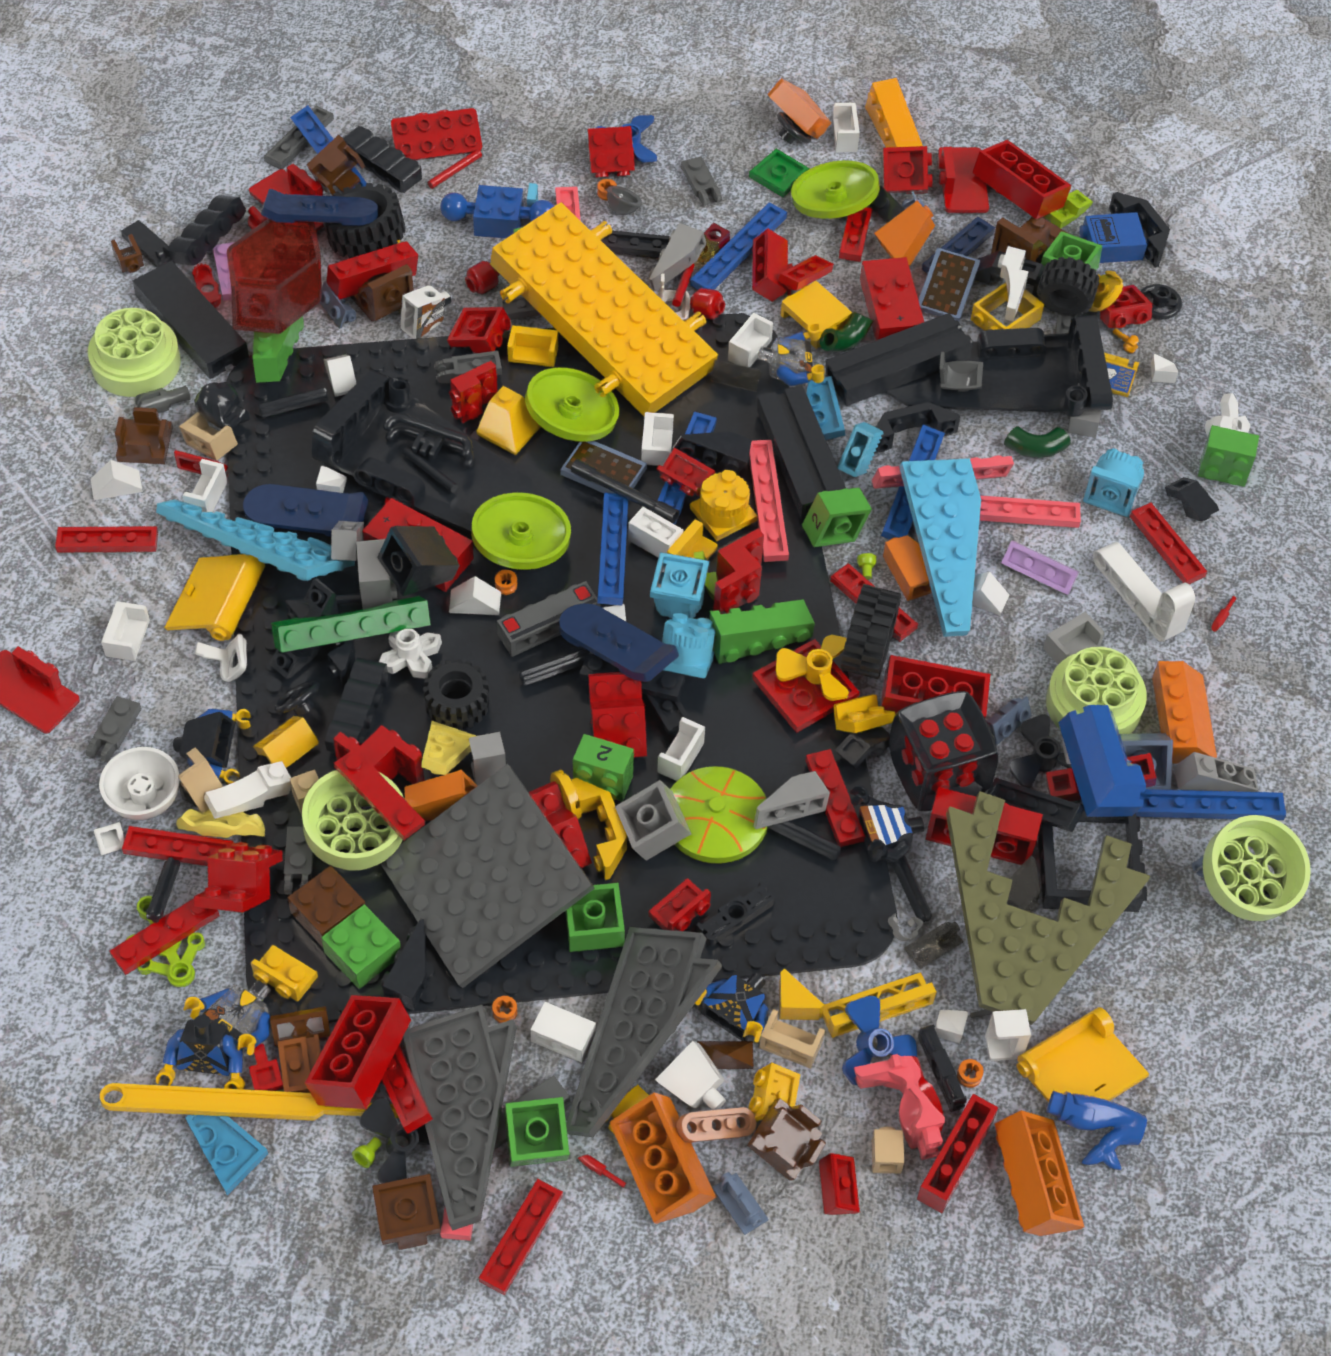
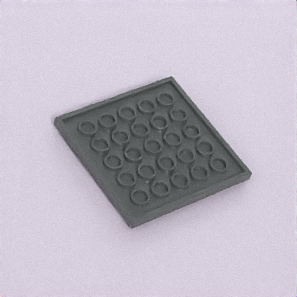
M508 764L400 844L394 854L380 863L416 920L419 922L420 918L424 919L425 934L458 985L462 988L595 889Z

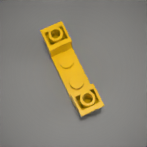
M578 778L571 779L579 797L578 802L575 804L577 808H581V814L597 809L600 821H605L606 823L605 834L608 842L596 845V856H593V861L597 872L602 871L604 879L608 880L627 850L625 829L609 791Z

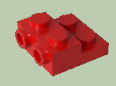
M631 126L587 129L590 174L595 173V177H609L608 172H617V176H629L630 171H635Z
M927 146L883 148L884 188L889 193L906 192V194H912L913 191L915 194L928 193V188H932V174H928V166H932V152L927 153Z
M1135 285L1123 286L1118 298L1109 307L1100 311V319L1108 328H1123L1127 324H1144L1152 319V303Z
M503 307L463 308L447 342L450 347H470L473 353L495 351L496 347L502 345V335L505 330L510 329L511 320Z
M492 361L450 380L451 391H449L452 399V406L450 408L455 419H460L464 423L478 417L483 413L482 405L489 403L498 392L496 365Z

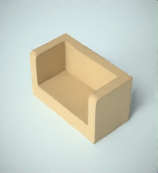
M199 412L179 426L188 446L216 461L238 444L231 427L225 426L218 431L210 427L207 420Z
M773 1009L762 1032L759 1048L811 1069L822 1045L825 1030L820 1028L817 1035L777 1020L779 1011Z

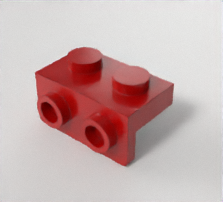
M676 448L672 450L664 465H658L656 468L661 474L660 478L670 485L675 482L681 486L680 490L691 497L693 494L700 497L703 481L716 473L715 470Z
M687 878L650 909L648 916L663 930L684 931L695 916H701L709 909L711 892L708 889L702 892Z

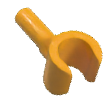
M1116 328L1112 331L1113 334L1125 342L1123 348L1126 352L1134 353L1138 348L1137 343L1139 342L1136 335L1129 337Z

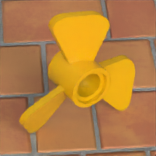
M837 635L826 636L821 649L812 650L807 657L786 648L780 649L776 660L777 678L780 681H788L805 675L809 682L821 684L822 693L826 699L835 701L848 698V689L831 675L832 660L844 651L847 638Z

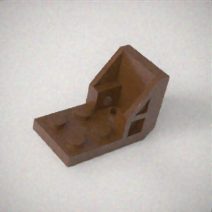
M1002 217L996 224L991 254L997 251L1006 253L1008 246L1025 250V259L1041 264L1042 256L1059 233L1065 231L1043 217L1039 219L1031 217L1020 228Z
M406 264L390 273L377 274L357 289L358 294L350 297L371 321H377L401 309L402 296L414 291L412 269Z

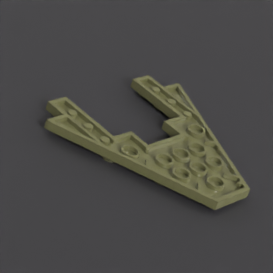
M980 791L976 796L972 814L953 807H949L946 812L978 1005L980 1008L992 1012L1026 1009L1028 1022L1032 1025L1148 882L1150 875L1127 868L1131 843L1106 835L1102 841L1088 906L1063 898L1060 903L1057 920L1054 921L1008 905L1007 901L1013 880L987 871L1005 800Z

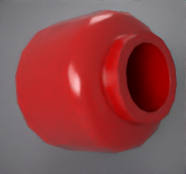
M481 261L467 270L465 283L471 292L483 295L498 285L500 273L489 262Z
M701 288L691 296L690 308L694 314L696 312L701 313L698 317L704 315L705 319L712 320L724 312L725 301L721 292Z

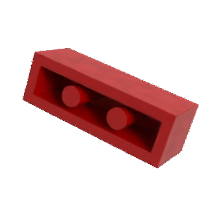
M767 228L753 240L752 290L773 302L788 291L786 285L778 282L780 273L788 269V240Z

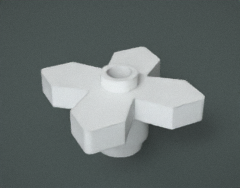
M1224 394L1220 402L1222 416H1215L1206 421L1205 431L1207 436L1212 425L1248 433L1250 423L1246 416L1238 417V402L1234 394Z
M413 629L391 632L388 639L393 650L382 653L379 662L386 663L388 672L391 674L407 666L413 677L428 678V673L432 670V663L428 656L438 653L442 644L441 635L425 633L419 636Z

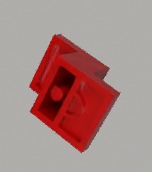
M759 528L718 551L716 574L719 581L715 582L713 611L719 610L720 614H727L730 609L738 608L745 603H751L759 596L764 534Z
M621 672L588 674L593 737L634 749V757L647 756L645 706L642 700L641 681L633 680Z
M381 725L362 745L351 736L348 738L342 732L333 738L337 761L356 748L378 772L387 776L390 780L399 774L411 784L425 781L424 771L421 767V751L415 745H409L403 741L394 730L389 731Z
M553 781L530 791L529 794L579 866L583 868L592 864L578 818L565 807L558 783Z
M244 842L233 843L230 848L218 850V853L207 858L208 887L205 888L204 892L194 896V907L243 913L269 900V867L283 861L282 850H274L270 845L248 847V843Z

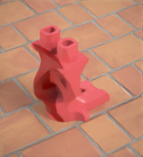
M895 1054L885 1061L854 1067L855 1080L860 1089L883 1085L902 1092L903 1097L899 1106V1121L905 1140L911 1149L918 1148L921 1160L937 1157L939 1154L938 1147L943 1143L941 1131L945 1123V1117L943 1116L942 1105L932 1084L924 1078L919 1059L915 1056Z

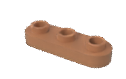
M745 1107L699 1111L682 1115L677 1121L676 1128L681 1139L688 1143L741 1138L749 1136L754 1132L756 1119L753 1112ZM737 1119L740 1121V1127L737 1126ZM712 1121L716 1124L715 1130L712 1128ZM687 1124L691 1126V1132L688 1131Z

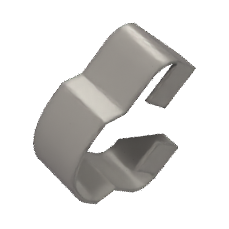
M896 913L888 919V923L893 929V935L900 941H908L918 936V930L923 926L921 919L912 917L907 923L910 927L916 923L917 927L912 932V937L906 938L899 932L900 927L897 924L899 920L895 916Z

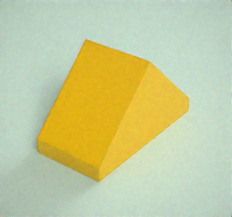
M784 968L780 973L779 1019L819 1020L822 1018L824 1004Z

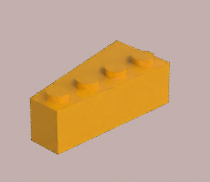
M897 78L872 83L870 92L867 95L865 109L885 147L923 146Z

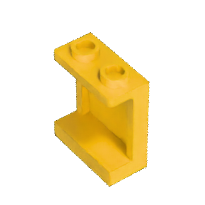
M814 281L801 288L795 294L787 296L782 301L780 316L784 319L791 316L807 331L810 323L817 322L822 334L829 328L842 329L849 321L852 312L819 282ZM820 339L810 341L815 349L821 347Z

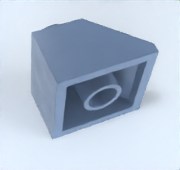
M1166 733L1120 734L1127 757L1151 753L1156 774V784L1146 789L1171 790L1173 740Z

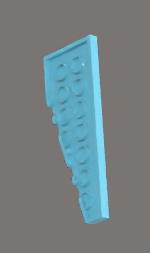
M970 459L901 462L899 468L943 637L965 636L969 633L971 625L981 497Z
M175 499L157 503L156 513L165 516L166 520L183 524L186 529L201 532L204 537L221 541V544L224 546L234 547L245 555H252L262 563H270L280 571L296 575L300 580L308 581L317 576H325L330 572L342 571L344 568L354 566L355 561L333 560L331 558V545L309 537L308 541L296 538V533L289 531L287 533L274 532V528L239 517L235 521L225 518V513L218 511L214 513L202 512L200 506Z

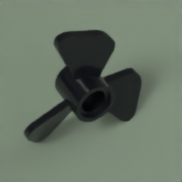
M1041 714L1022 723L1020 732L1034 746L1031 755L1016 758L1010 763V772L1021 786L1031 788L1039 771H1051L1056 766V763L1066 768H1072L1071 764L1066 763L1064 753H1060L1059 742L1049 737L1050 717L1048 715Z
M385 1098L376 1099L360 1117L362 1128L387 1138L385 1146L389 1156L377 1173L379 1182L382 1184L406 1179V1158L413 1152L416 1145L430 1146L425 1124L407 1134L402 1124L397 1123L392 1108ZM395 1137H405L409 1145L405 1147L400 1146L396 1142Z

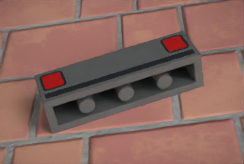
M586 581L578 585L575 584L565 591L552 594L538 603L527 605L522 610L513 614H507L497 620L498 636L513 657L561 635L559 620L561 614L567 608L577 604H594L600 606V604L597 603V597Z

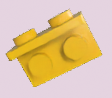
M875 694L834 705L836 730L858 733L890 724L895 716V712L884 710V707L878 706L877 695Z
M274 945L270 947L260 961L254 959L251 962L253 976L257 981L259 980L265 985L267 983L275 987L277 993L286 999L291 997L297 1002L318 978L317 971Z
M772 1062L756 1072L753 1079V1084L755 1085L754 1094L748 1106V1109L755 1115L756 1122L761 1119L763 1120L775 1099L781 1098L789 1106H795L800 1080L799 1073Z

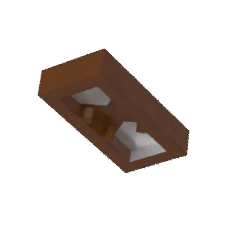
M326 1006L270 1016L275 1046H278V1041L305 1036L310 1038L318 1034L319 1038L331 1035Z

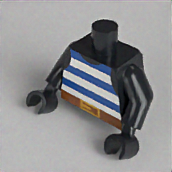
M856 785L850 790V794L854 795L851 799L852 805H861L858 819L865 835L864 842L871 862L874 863L880 860L897 862L911 848L913 834L924 832L922 817L907 818L902 805H893L877 800L868 795L867 790L862 785Z

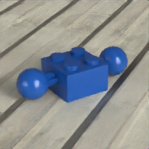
M479 185L476 203L467 202L466 198L459 193L445 195L440 203L441 213L447 220L460 221L467 214L473 215L474 236L508 238L514 234L513 229L521 227L522 219H530L532 222L554 207L548 200H538L531 207H524L523 188Z

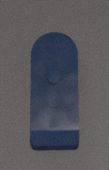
M269 189L261 215L275 222L284 223L305 221L341 223L342 225H365L377 219L378 207L374 201L360 197L283 194L274 189Z
M265 484L255 487L246 495L243 508L247 520L268 525L274 529L319 533L332 537V529L339 521L363 522L368 498L363 492L348 494Z
M577 604L567 608L560 616V633L566 641L586 649L615 666L621 673L633 680L642 682L652 680L679 656L675 645L659 641L600 606Z

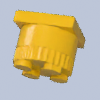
M724 470L718 474L715 473L704 480L700 499L690 503L692 512L716 541L756 522L758 515L749 506V486L743 478L736 476V473L730 470Z

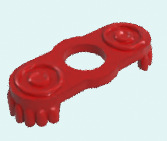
M197 264V267L194 266V269H192L196 288L216 308L220 305L222 296L218 292L219 286L217 282L214 281L212 268L207 264ZM205 285H212L214 287L211 292L201 291V288Z

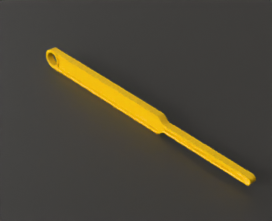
M120 1083L108 1084L100 1092L101 1105L109 1111L315 1121L324 1114L361 1116L365 1109L317 1105L311 1093ZM110 1091H119L123 1095L117 1103H108L104 1100V1097ZM390 1104L395 1118H399L393 1104Z

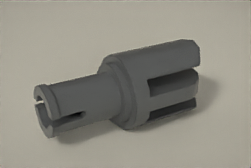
M186 385L169 391L159 388L135 397L137 407L155 408L158 413L168 411L172 404L191 400Z

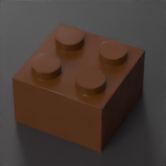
M329 866L287 897L291 914L322 947L321 937L365 904V901L332 866Z

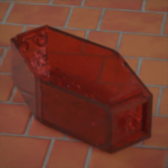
M267 219L228 247L226 251L228 295L233 330L281 334L321 301V253L314 222L295 221L294 223H284Z

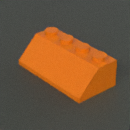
M1158 661L1152 681L1160 732L1166 733L1173 740L1172 764L1180 763L1193 752L1217 758L1203 675L1184 661Z
M654 1092L609 1123L653 1223L658 1224L693 1213L715 1199L716 1196L692 1143L683 1141L677 1133L676 1126L680 1117L671 1098Z
M1020 1110L994 1123L997 1132L996 1139L1001 1147L1004 1158L1003 1165L1008 1173L1012 1187L1011 1195L1016 1202L1019 1213L1018 1220L1023 1231L1044 1236L1084 1228L1054 1120Z

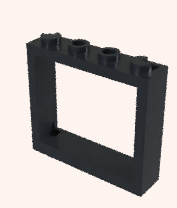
M1084 809L1078 822L1125 824L1127 842L1132 844L1129 854V868L1145 874V864L1140 862V855H1142L1143 851L1142 839H1138L1141 824L1140 817L1136 816V813L1133 816L1087 817ZM1041 822L1038 832V849L1043 909H1059L1063 898L1088 906L1091 890L1057 889L1053 826ZM1146 886L1140 890L1124 912H1139L1143 901H1147Z

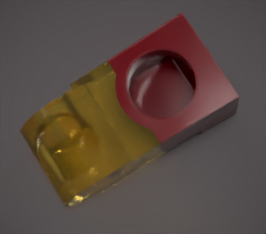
M714 222L704 232L706 245L697 262L703 265L730 241V231ZM716 232H719L721 234V237L716 235Z

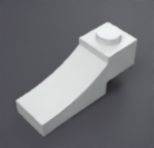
M1008 246L1006 254H1001L998 267L1001 268L1000 277L1005 279L1008 290L1005 319L1014 322L1026 287L1028 271L1022 270L1026 251Z
M282 761L260 766L257 771L234 783L206 792L204 800L215 819L263 807L267 799L289 794L291 789L289 778L291 776Z

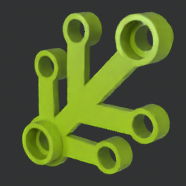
M144 896L137 903L139 916L144 920H148L145 911L149 908L152 896ZM194 932L188 936V947L181 960L177 951L182 940L159 954V956L166 957L170 965L155 962L151 959L146 962L150 965L147 968L138 967V972L142 975H148L153 972L167 976L170 984L175 987L188 986L195 978V969L192 966L197 951L202 950L205 946L203 935ZM195 939L201 940L198 944H192V941ZM179 973H186L183 977H177Z

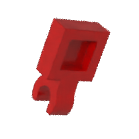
M264 1043L254 1048L257 1065L249 1067L254 1090L278 1091L284 1089L277 1059L268 1061Z

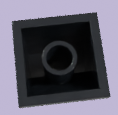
M434 526L391 527L377 557L402 596L453 580L460 566L456 556L451 553L445 544L444 538L439 535Z

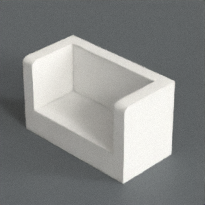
M835 103L832 127L836 153L857 152L860 132L856 103Z
M753 313L729 341L728 361L748 370L763 352V346L767 347L772 341L773 322Z
M645 412L641 461L647 463V465L663 466L669 457L672 447L673 414Z
M201 459L199 464L202 475L193 492H184L182 497L184 502L200 506L202 512H213L227 484L224 464Z
M642 507L629 521L628 540L659 558L660 552L667 553L668 549L682 535L683 529Z
M116 601L101 642L106 657L136 660L150 621L146 606Z
M682 717L679 722V732L666 754L660 753L658 756L657 772L676 781L683 777L704 744L705 727Z
M544 1002L530 1030L531 1042L582 1063L593 1041L596 1023Z
M1026 1009L992 1012L985 1034L990 1061L1017 1059L1020 1054L1026 1051L1031 1037Z

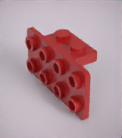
M474 108L453 111L439 110L436 113L430 114L423 112L417 113L415 116L393 118L391 120L394 147L397 150H401L405 157L412 160L472 153L477 149L481 151L483 147L477 111Z
M979 147L939 148L937 168L940 169L939 184L942 185L945 211L948 213H987L989 211L986 183L972 173L979 151H981Z
M294 163L287 167V172L279 169L249 188L250 195L262 205L269 189H274L283 194L323 196L324 191L318 181L313 180L304 169H300ZM295 221L294 223H285L302 238H307L324 227L323 222Z
M18 646L13 652L8 650L0 652V705L45 734L50 733L77 706L80 698L76 693L61 684L58 675L59 671L53 664L49 662L44 663L31 650L25 651Z

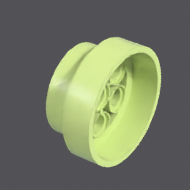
M124 308L105 316L97 325L95 334L88 346V358L95 380L102 388L119 396L136 397L142 393L164 388L174 379L181 364L178 342L173 330L155 314L141 308Z
M1090 647L1065 658L1055 668L1047 689L1046 707L1052 721L1060 729L1058 722L1069 712L1076 710L1077 714L1084 712L1083 707L1088 705H1108L1110 711L1114 714L1119 733L1131 734L1140 722L1146 705L1147 692L1142 677L1127 656L1107 647Z
M337 770L324 775L314 783L304 799L302 822L306 842L318 858L331 866L345 870H363L376 866L394 854L403 839L372 807L369 810L361 809V807L370 806V804ZM380 773L388 781V783L403 797L402 793L400 792L399 788L395 785V783L392 780H390L387 776ZM338 808H342V809H344L345 811L338 813V812H335L334 810H335V809H338ZM379 825L387 826L385 829H378L376 827ZM356 827L360 830L357 832H352L349 829ZM325 830L333 831L331 834H323L322 832ZM367 847H374V848H375V849H373V850H371V851H366V850H365V848H367ZM341 849H346V850H348L349 852H348V853H344V852H339V850H341Z
M1249 815L1233 820L1211 838L1203 856V874L1211 896L1225 910L1242 919L1265 921L1276 918L1294 907L1303 898L1309 886L1311 874L1310 861L1304 845L1290 828L1270 817ZM1248 846L1253 848L1255 855L1249 851ZM1224 851L1229 853L1231 860L1225 857ZM1268 865L1273 868L1274 874L1269 871ZM1243 870L1249 873L1251 879L1244 875ZM1221 876L1226 880V885L1224 884ZM1263 889L1269 893L1270 899L1264 895ZM1239 895L1244 897L1246 904L1240 901Z

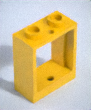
M1005 282L973 304L970 320L984 331L1030 328L1041 320L1044 303L1025 289L1018 311L1023 316L1007 327L989 313L1004 302H1008V290Z

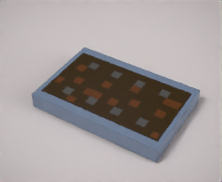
M937 247L918 300L921 311L936 316L950 313L954 320L960 322L980 265V260Z
M595 441L579 442L561 468V475L602 493H614L593 481H588L572 473L571 466L573 462L579 459L632 488L635 487L647 469V463Z

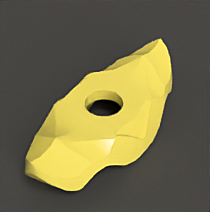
M189 809L176 822L178 830L195 831L202 836L228 838L234 835H255L265 837L264 823L258 814L247 815L244 812L215 819L210 809L204 813L195 809Z

